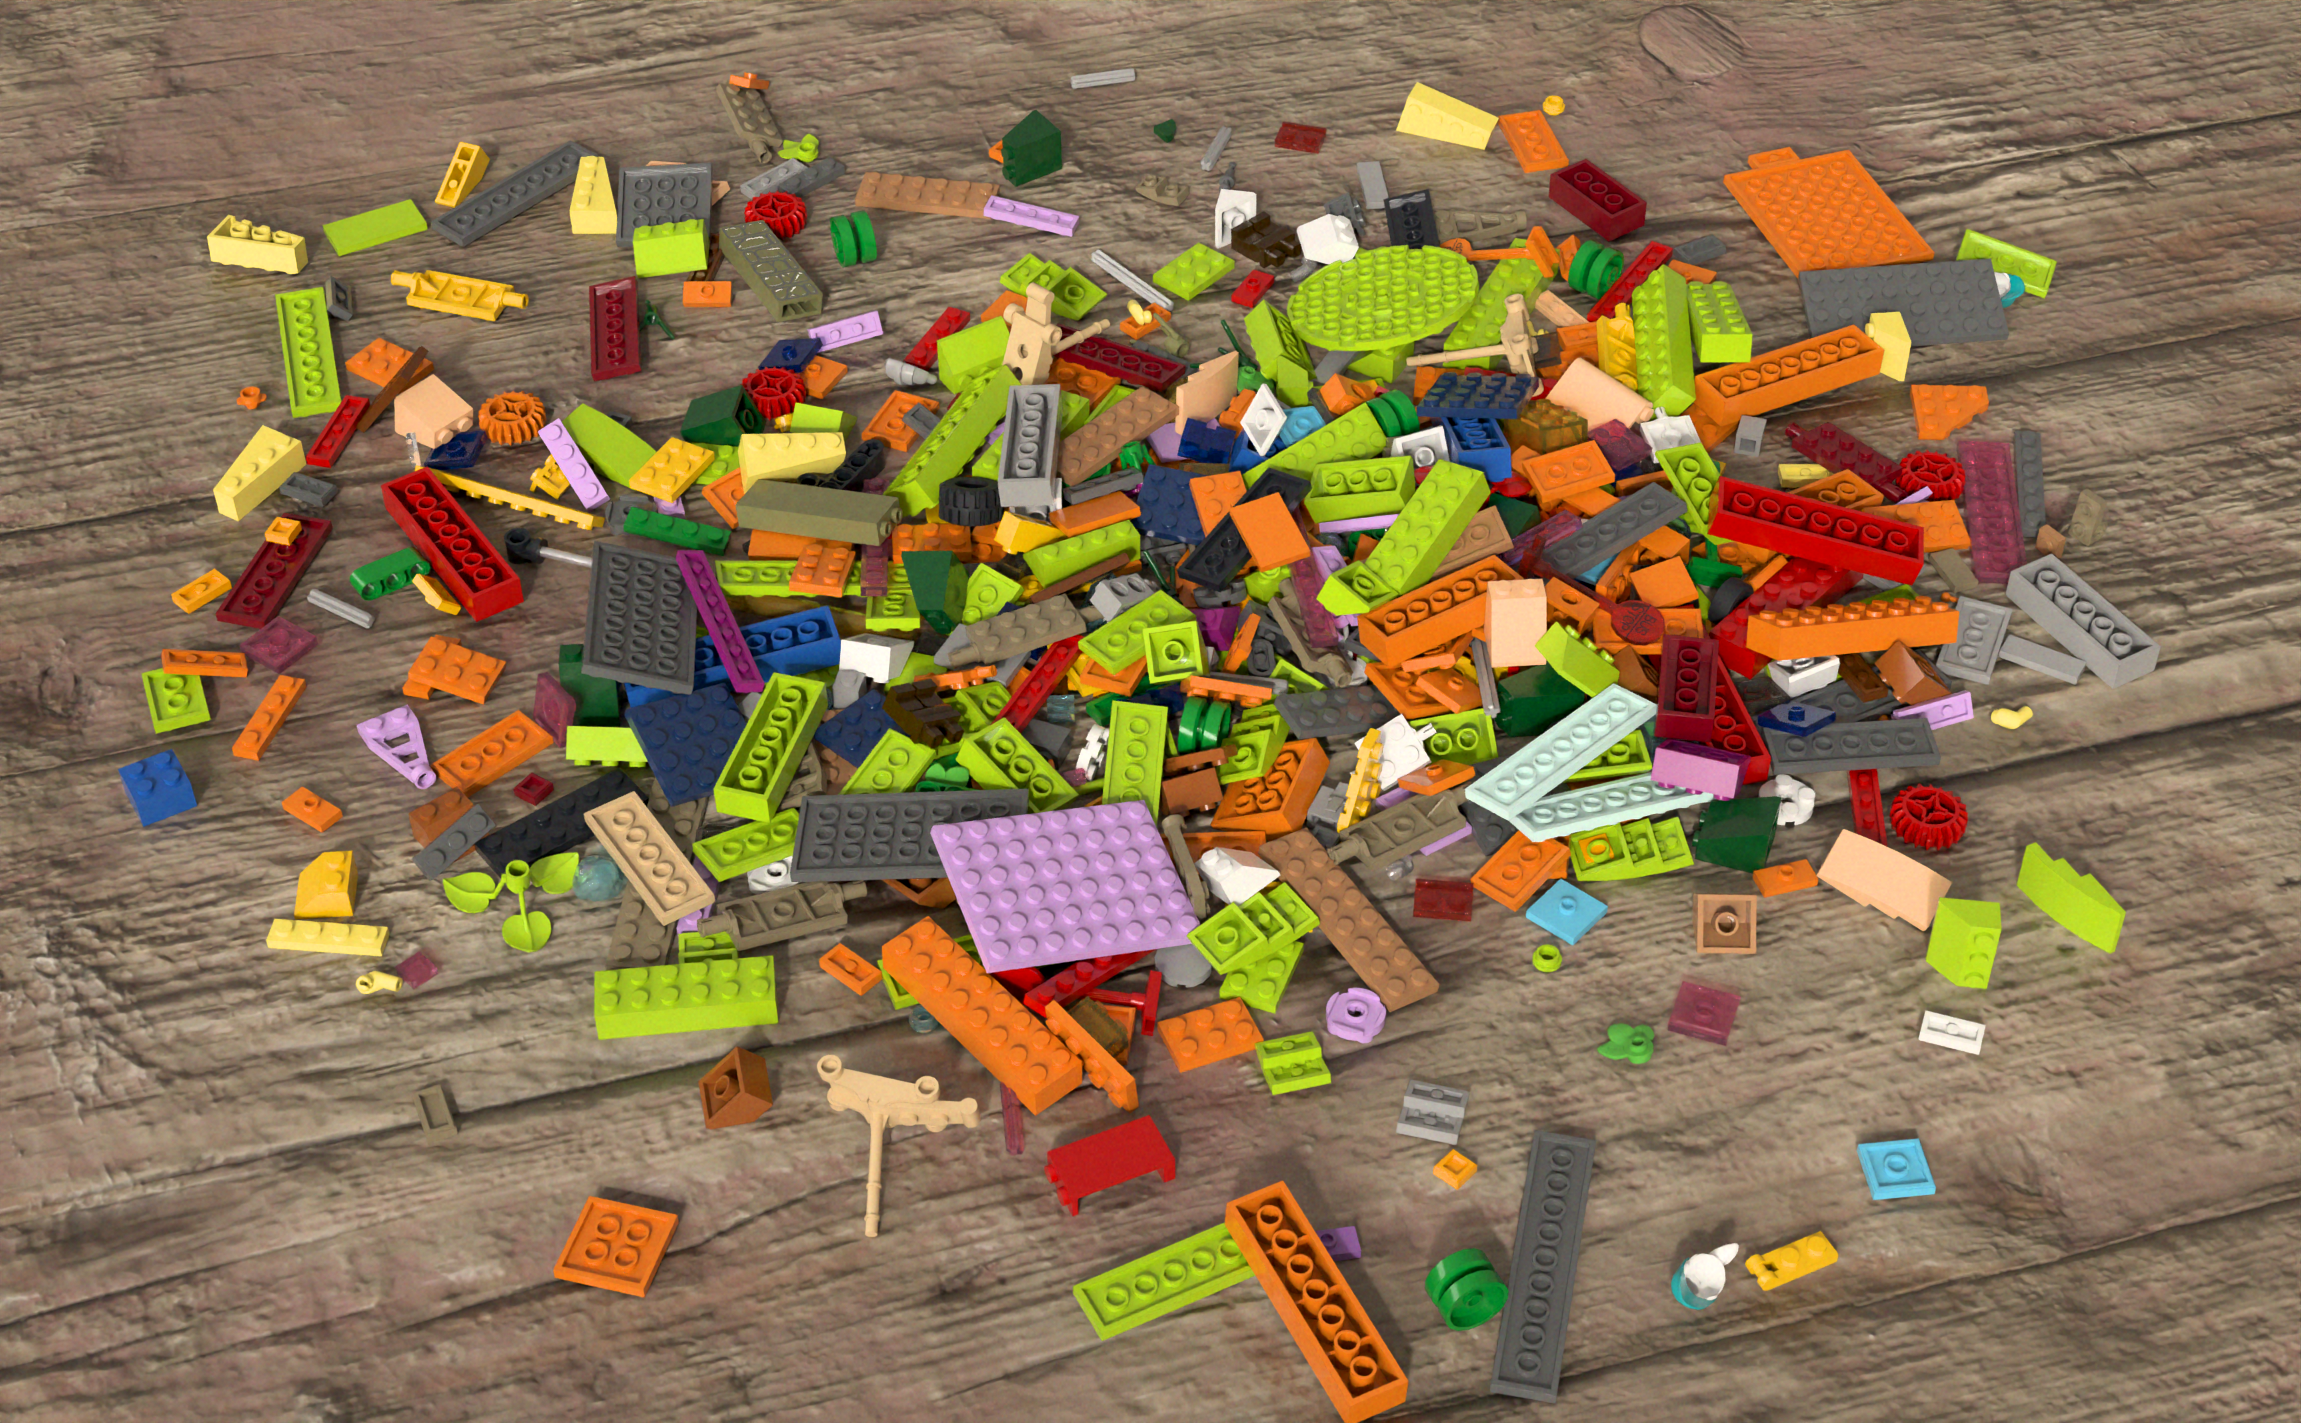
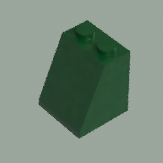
M1037 110L1032 111L1002 138V173L1004 178L1009 180L1015 187L1062 169L1061 131Z
M743 385L691 400L680 432L682 438L691 444L694 442L739 447L742 434H763L766 420Z
M1492 493L1489 498L1488 508L1496 506L1514 546L1513 549L1496 556L1510 567L1517 563L1515 551L1519 547L1525 546L1526 541L1530 537L1538 536L1543 531L1538 506Z
M902 551L901 557L918 611L937 633L950 634L959 623L962 624L969 572L953 551Z
M584 644L560 645L558 664L565 730H567V726L620 727L623 698L622 683L612 679L592 677L581 673Z
M1547 661L1546 665H1537L1499 681L1498 699L1501 712L1497 713L1495 722L1510 738L1540 736L1551 723L1566 718L1584 705L1585 692L1559 675Z
M1772 796L1711 801L1708 812L1702 811L1699 827L1702 828L1701 831L1696 830L1692 847L1697 848L1695 859L1751 874L1756 870L1764 869L1775 839L1782 798Z

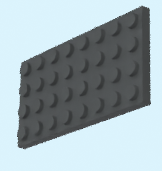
M1991 258L1802 271L1798 275L1810 338L1850 325L1857 326L1865 333V326L1870 321L1871 313L1886 312L1901 313L1911 339V346L2007 340L2009 336Z
M594 541L581 673L592 677L612 679L621 683H632L647 688L667 690L676 694L691 695L694 686L697 605L676 558Z
M1029 789L802 796L790 869L791 882L948 878L930 834L934 825L1028 814Z

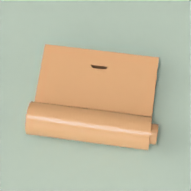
M1580 357L1570 365L1534 414L1579 442L1565 414L1566 410H1570L1586 442L1595 440L1607 460L1635 422L1640 424L1649 421L1654 410L1652 409L1653 403Z

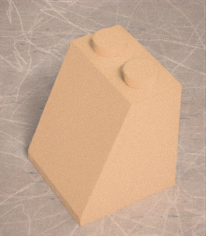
M434 374L394 398L395 431L430 448L435 449L442 444L448 443L453 437L469 430L473 426V408Z
M1543 579L1488 581L1484 634L1491 667L1546 665V659L1534 646L1546 633L1547 597Z

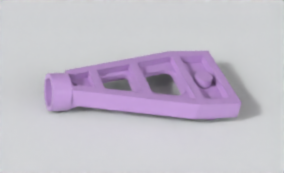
M408 704L357 724L358 733L368 748L413 782L417 788L426 789L433 785L436 775L428 763L419 721ZM406 733L410 738L409 742L395 748H391L385 743ZM414 752H417L419 757L408 763H404L400 759Z

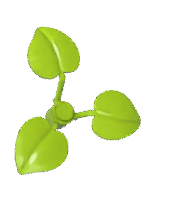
M578 852L548 856L536 861L530 869L528 864L522 860L511 861L506 866V874L501 875V881L496 889L495 883L489 875L481 872H470L452 878H443L444 890L449 901L457 909L466 913H479L488 908L489 899H496L506 883L509 890L519 895L521 915H513L505 920L502 925V936L505 942L513 948L529 953L536 952L547 944L551 935V923L543 912L534 911L527 914L524 891L530 886V881L535 887L542 885L543 890L550 894H562L571 890L578 879L579 854Z

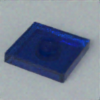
M820 338L779 340L758 368L759 370H764L765 366L768 369L776 366L778 369L785 367L787 371L794 370V373L803 372L823 346Z
M472 431L456 434L448 443L442 444L435 449L432 448L424 466L436 470L474 467L487 440L486 432Z
M1787 700L1758 715L1757 725L1806 737L1836 721V712Z

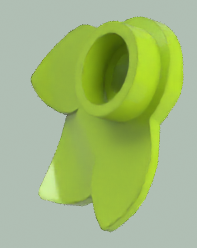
M811 134L804 136L801 142L784 140V150L778 151V155L785 159L794 158L803 162H811L818 157L817 147L819 146V141Z

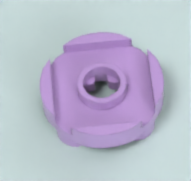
M1348 988V993L1339 995V992L1331 996L1327 1003V1028L1333 1035L1360 1043H1369L1373 1040V1036L1377 1035L1385 1025V1005L1383 1007L1380 1003V997L1370 990ZM1356 1011L1361 1013L1359 1017L1349 1015L1354 1014Z

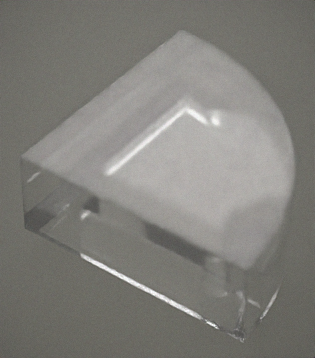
M406 433L410 465L412 468L421 466L416 433Z

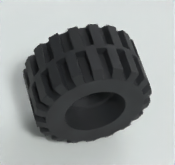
M958 477L940 483L939 517L942 520L961 526H986L1002 520L1004 507H1001L997 481L981 477Z

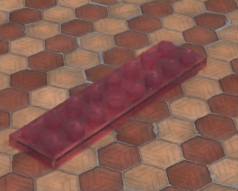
M1958 441L1956 448L1958 463L1962 464V469L1965 470L1966 483L1963 485L1962 495L1967 533L1970 538L1969 548L1975 579H1978V583L2008 584L2011 571L2027 564L2009 443Z

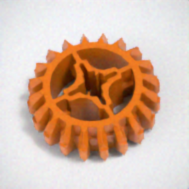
M513 390L511 393L504 391L502 395L494 394V398L486 399V403L482 404L481 410L478 411L479 427L485 438L491 439L492 443L499 441L500 445L509 443L510 446L513 443L521 445L522 441L525 440L530 442L531 437H538V431L546 425V411L539 397H534L533 393L525 394L524 390L519 393Z

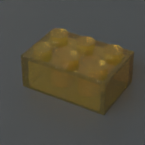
M1538 399L1536 403L1527 404L1517 419H1504V437L1521 446L1524 445L1531 450H1535L1540 455H1545L1588 442V420L1579 416L1577 412L1564 409V406L1551 403L1549 399Z

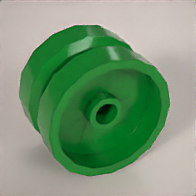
M865 210L851 213L849 220L845 215L831 217L830 231L832 242L842 268L856 265L857 259L862 263L876 260L877 247L875 235Z
M1592 239L1586 241L1579 248L1572 261L1568 276L1569 287L1581 293L1587 292L1591 297L1600 300L1622 274L1624 267L1623 253L1611 247L1605 248L1603 244Z
M1394 389L1380 395L1379 398L1375 397L1366 401L1386 438L1419 432L1420 424L1417 412L1412 402L1402 391Z
M1195 696L1188 698L1181 718L1178 736V752L1180 755L1221 747L1222 740L1228 738L1231 722L1230 703L1214 700L1208 706L1205 698Z
M1476 1248L1460 1250L1441 1260L1430 1271L1425 1280L1427 1294L1435 1306L1438 1307V1311L1448 1327L1456 1331L1470 1330L1484 1324L1503 1308L1508 1299V1288L1498 1273L1495 1272V1268L1484 1251Z

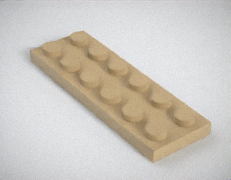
M635 791L583 813L587 825L663 926L715 903L714 893Z

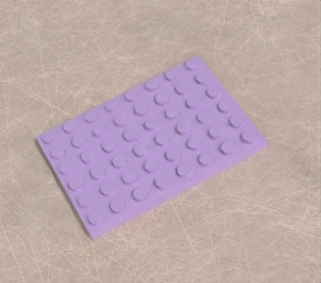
M1144 800L934 825L931 829L930 834L987 973L1192 944L1186 935L1200 926L1199 920L1194 914L1193 907Z

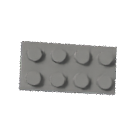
M1960 596L1955 609L1959 611L1956 643L1943 644L1936 667L1944 674L1989 685L2013 609Z

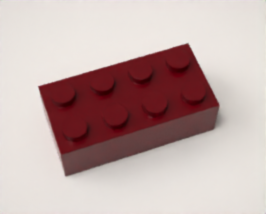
M1584 159L1550 175L1549 198L1607 241L1614 240L1644 226L1647 202L1589 160Z
M1663 635L1654 736L1711 742L1715 716L1719 640Z

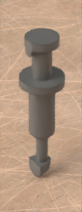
M1229 162V169L1226 170L1225 175L1221 176L1219 192L1221 189L1230 190L1235 184L1233 178V169L1236 167L1235 162Z

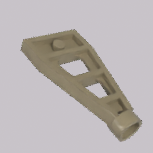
M1454 210L1433 212L1440 245L1456 238L1466 239L1471 243L1517 232V230H1526L1527 228L1525 211H1516L1512 214ZM1456 223H1474L1476 229L1460 233L1457 230ZM1482 223H1498V226L1483 229Z
M813 738L807 748L808 755L802 758L795 772L797 773L809 768L810 774L790 782L775 812L776 814L791 808L796 809L800 807L802 796L827 795V775Z
M1178 814L1170 815L1162 821V827L1165 835L1168 837L1180 881L1193 907L1194 914L1201 925L1206 922V916L1210 915L1207 898H1209L1208 887L1205 881L1200 882L1196 867L1183 838V834L1187 830L1183 816Z

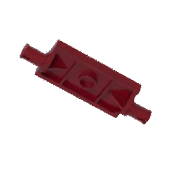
M1795 422L1787 426L1785 435L1793 439L1792 448L1833 474L1849 469L1895 504L1908 497L1907 491L1892 483L1894 479L1901 476L1903 467L1860 442L1852 435L1847 434L1834 424L1826 422L1810 431L1805 430Z

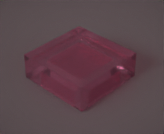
M420 951L395 966L397 974L413 989L438 974L437 967Z

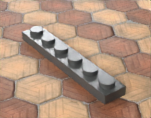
M2015 430L2013 445L2018 536L2038 538L2039 529L2046 525L2041 434L2039 432Z

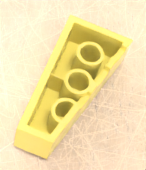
M1417 82L1408 96L1396 131L1485 150L1499 118Z
M587 156L580 159L570 206L573 234H616L617 214L604 157Z
M228 215L207 236L211 261L220 262L224 265L234 264L245 268L255 267L267 271L276 270L288 274H298L308 263L304 237L281 230L272 232L270 227L265 225L255 227L252 226V221L244 219L239 222L232 215Z
M262 425L213 489L219 513L240 521L277 490L293 472L297 473L307 465L301 441Z
M843 433L742 434L738 456L744 494L758 479L777 482L788 481V483L796 482L797 478L805 473L821 476L834 472L844 462L846 455Z

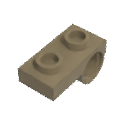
M2088 488L2081 491L2068 534L2086 546L2098 541L2104 535L2108 526L2107 522L2102 520L2107 501Z

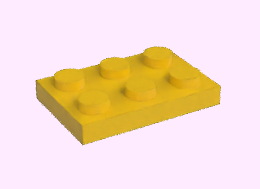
M671 437L629 480L630 488L673 503L715 460L714 452Z

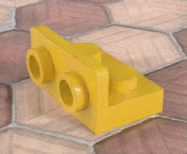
M551 454L544 463L545 467L543 469L538 467L532 474L530 480L533 482L529 490L534 493L540 487L558 500L571 484Z

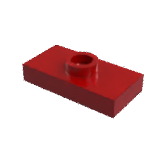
M1253 269L1232 293L1231 301L1253 308L1274 284V276Z

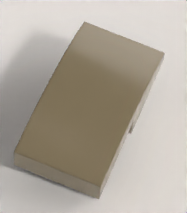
M1156 175L1145 176L1135 187L1136 191L1143 196L1172 206H1179L1189 195L1188 186L1168 185L1166 177Z

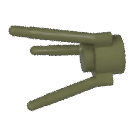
M1154 313V318L1162 325L1160 328L1168 337L1164 342L1166 349L1153 347L1178 358L1184 357L1189 350V343L1181 338V335L1175 332L1157 313ZM1130 339L1129 342L1134 344L1137 340Z

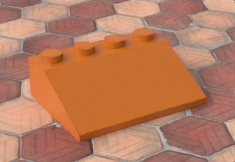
M1310 738L1286 742L1275 762L1264 776L1229 783L1223 800H1221L1210 824L1212 828L1227 832L1265 831V837L1268 841H1273L1301 830L1307 817V812L1314 801L1330 764L1318 740Z

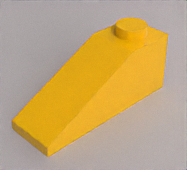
M464 142L459 143L435 199L436 204L455 208L462 203L480 182L490 160L480 146Z
M1005 511L994 540L1003 545L1002 550L1017 555L1018 551L1027 553L1034 549L1069 539V537L1052 522Z

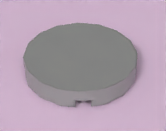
M1193 944L1159 948L1154 957L1155 971L1162 972L1161 980L1170 986L1178 987L1179 984L1185 985V988L1194 987L1203 983L1212 972V965Z

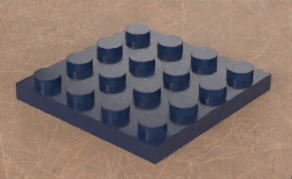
M1447 372L1440 375L1418 404L1417 416L1517 419L1538 389L1539 378L1531 377L1530 374L1506 377V374L1496 373L1491 376H1482L1481 373H1469L1467 376H1458L1455 372Z
M725 683L692 691L691 695L681 694L627 709L624 714L671 807L714 795V787L747 725Z

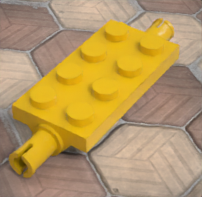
M394 270L391 275L392 285L409 287L411 289L406 297L407 304L419 308L496 321L506 306L526 309L529 302L528 295L515 293L513 285L426 270L424 274L419 272L411 274Z
M1619 303L1615 307L1616 318L1609 319L1602 315L1596 321L1599 369L1638 394L1633 320L1630 317V306H1626V303Z

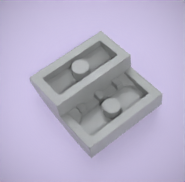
M1410 1080L1404 1096L1403 1108L1397 1122L1396 1133L1457 1145L1470 1091Z

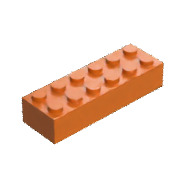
M1849 469L1787 492L1858 511L1866 507L1881 506L1884 498L1882 493ZM1734 541L1763 564H1766L1778 555H1783L1784 558L1791 556Z
M1492 555L1387 602L1368 613L1358 615L1360 643L1388 668L1398 665L1407 659L1420 655L1431 648L1444 644L1453 638L1484 625L1488 581L1524 580V578L1496 555Z

